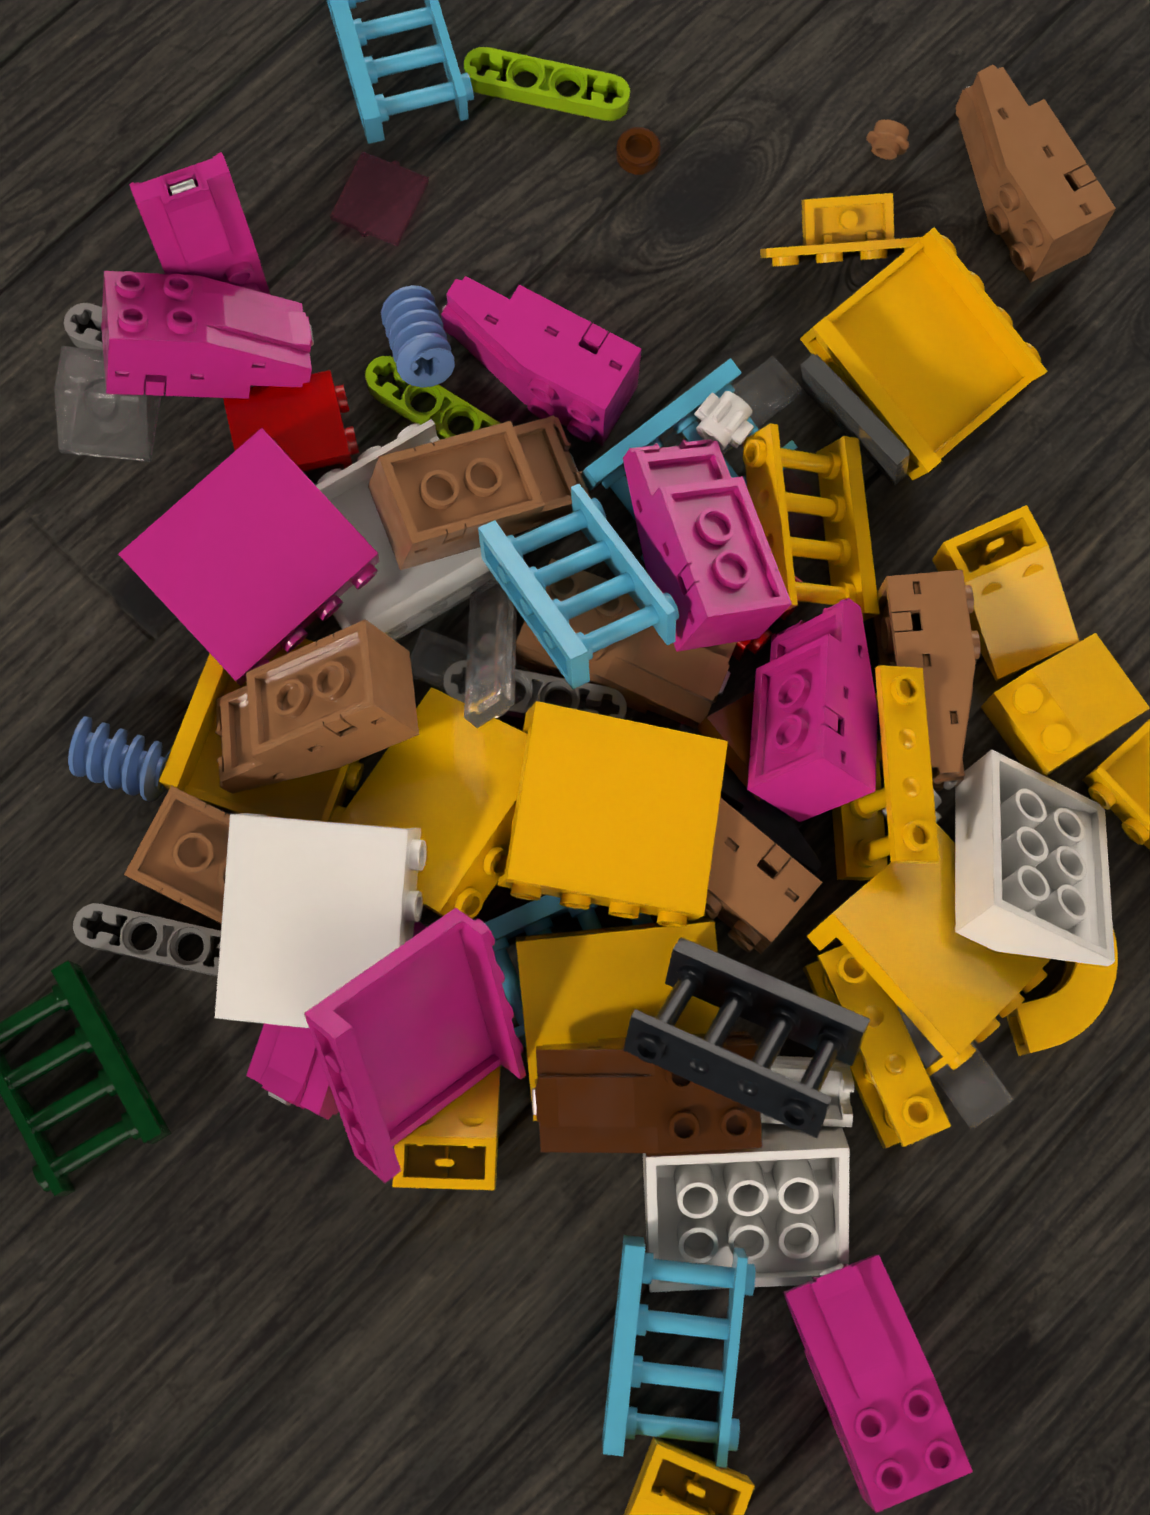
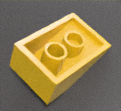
M1096 633L1022 674L994 692L981 706L1020 764L1044 776L1049 775L1150 709Z

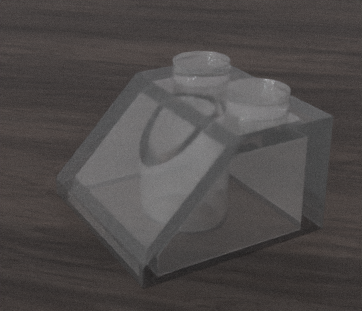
M62 346L54 388L59 451L67 454L151 462L161 396L145 395V392L144 395L106 394L103 350Z

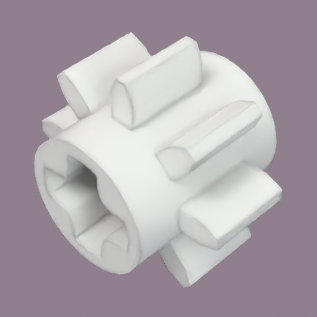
M725 391L720 398L711 393L694 413L697 418L702 420L696 427V431L704 440L712 439L717 441L721 450H724L729 443L737 449L754 429V426L747 421L752 414V409L742 398L730 391Z

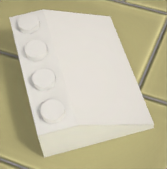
M991 749L964 771V780L955 787V933L997 952L1110 966L1115 962L1105 809L1099 803Z
M761 1123L762 1148L643 1153L647 1253H654V1259L732 1267L734 1247L744 1248L748 1257V1264H755L754 1287L801 1285L813 1280L812 1277L818 1278V1272L841 1263L849 1265V1145L843 1128L822 1126L818 1138H815L800 1130L792 1129L785 1124ZM652 1280L651 1285L649 1284L650 1292L729 1289Z

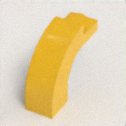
M1114 929L1115 962L1113 964L1101 966L1065 961L1062 977L1049 994L1041 999L1021 1003L1007 1015L1018 1056L1061 1045L1082 1033L1100 1015L1112 993L1118 968V951Z

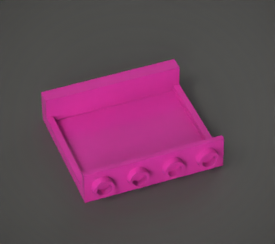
M263 428L258 430L118 554L240 686L247 681L246 672L269 663V660L282 649L287 653L295 649L308 636L305 628L317 617L325 621L333 615L343 604L340 597L353 585L357 590L365 586L378 573L375 565L379 562L378 552Z
M457 908L451 910L304 1013L354 1155L384 1183L401 1171L393 1146L500 1065L504 1066L519 1079L526 1076L521 1057L523 1046L515 1034L512 1023L514 1011L506 1000L502 985L505 977L496 962L492 947L495 945L494 936L483 921L479 919L473 920Z

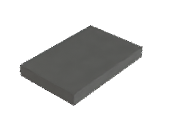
M813 353L801 364L803 390L848 437L859 438L860 450L894 485L898 484L907 475L910 451L817 354L814 355Z

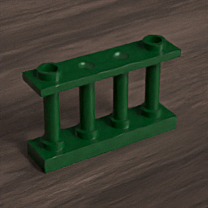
M69 960L51 970L57 981V984L52 986L53 992L0 1022V1044L62 1008L66 1012L72 1009L80 1026L75 1028L76 1034L14 1070L11 1069L0 1049V1094L37 1163L32 1167L38 1184L45 1192L52 1191L54 1196H67L76 1191L68 1174L131 1137L134 1140L141 1138L146 1144H155L171 1135L166 1122L80 965ZM84 1051L88 1054L96 1053L103 1066V1069L98 1071L99 1077L41 1111L34 1113L22 1087ZM109 1094L113 1097L118 1094L126 1109V1112L121 1114L122 1120L58 1157L44 1131L105 1095Z

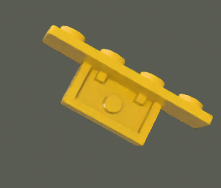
M893 193L801 200L803 246L760 249L761 258L772 257V267L799 265V255L816 254V263L843 261V252L860 251V260L887 258V249L904 248L905 252L922 237L894 239Z

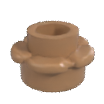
M879 120L876 122L874 130L867 134V141L871 143L872 152L876 156L892 160L897 155L906 153L909 147V142L907 141L909 130L899 122Z

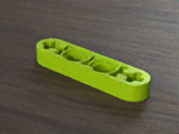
M489 47L475 48L464 59V73L469 74L472 89L479 94L604 121L621 119L629 109L630 88L622 77L615 74ZM482 65L490 66V70L485 72V76L477 75V71L481 70ZM503 68L506 69V82L501 81ZM521 72H530L538 80L533 86L521 87L514 82V78ZM563 81H572L579 86L580 90L577 94L568 97L560 95L556 87ZM587 87H593L591 100H587ZM608 92L616 94V98L613 99L612 103L604 102Z
M391 356L375 358L367 366L365 379L370 394L376 400L413 423L421 425L432 419L440 440L456 436L449 430L448 426L450 421L458 416H466L473 421L474 428L472 431L500 424V422L439 384L423 388L408 385L398 374L396 363ZM390 372H393L395 383L405 389L401 400H399L401 395L398 387L389 382H386L382 387L379 385V374L387 376ZM429 393L436 398L437 403L428 412H418L411 406L412 399L417 394Z

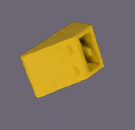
M1027 505L943 542L932 561L938 572L963 570L965 585H971L974 596V609L972 613H969L971 631L976 630L978 632L980 652L996 681L1080 642L1049 545Z
M501 1065L394 1145V1151L401 1171L393 1177L392 1187L496 1190Z
M653 1437L624 1515H744L755 1486L747 1475L728 1467H716V1463L712 1460L658 1437Z

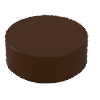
M634 127L626 130L621 134L617 142L616 158L619 165L626 172L635 175H642L652 171L659 162L660 141L656 134L647 128Z

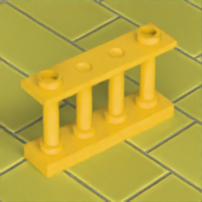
M770 423L747 437L743 442V462L746 470L747 488L771 548L770 553L774 556L792 603L785 611L798 606L797 601L835 605L841 600L850 598L861 606L863 621L879 615L859 438L843 436L815 454L780 448L778 424ZM783 468L818 473L821 497L785 492ZM788 512L822 516L826 541L790 537ZM792 556L827 560L831 586L795 582Z
M885 665L875 667L877 687L875 695L881 740H878L877 737L876 791L832 809L837 880H871L888 865L887 856H890L891 862H939L923 668ZM881 760L883 761V774H884V786H885V787H883V788L881 787L880 762H879V761H881ZM883 808H886L887 811V836H885L884 815L882 814Z
M844 945L818 955V961L803 968L814 995L870 1019L861 1048L853 1066H850L854 1085L882 1148H888L897 1143H901L902 1147H905L951 1127L896 1003Z

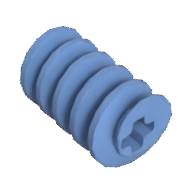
M413 285L402 287L390 294L383 303L381 318L386 336L389 339V346L392 350L398 374L403 381L412 386L423 388L443 383L452 374L455 360L451 353V346L447 341V334L443 329L442 320L439 317V310L435 305L434 296L430 290L422 286Z
M84 716L74 731L69 748L68 764L72 775L77 777L87 775L89 780L94 783L105 781L107 787L118 790L122 787L128 795L135 796L140 793L143 800L148 802L158 799L166 789L159 782L171 750L165 758L162 757V742L154 741L149 750L144 751L145 737L142 735H137L131 744L127 745V730L122 728L110 739V725L102 722L97 727L95 733H93L92 718Z

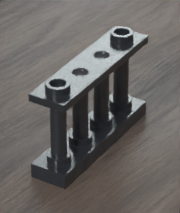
M680 937L672 950L665 984L673 987L655 1018L636 1009L634 1010L630 1018L623 1051L637 1056L644 1062L659 1066L778 1120L792 1129L800 1130L818 1138L832 1100L831 1096L819 1091L835 1059L853 1066L870 1019ZM692 996L720 1008L703 1039L674 1027ZM739 1017L768 1029L751 1061L722 1048ZM787 1038L816 1050L800 1083L770 1070Z

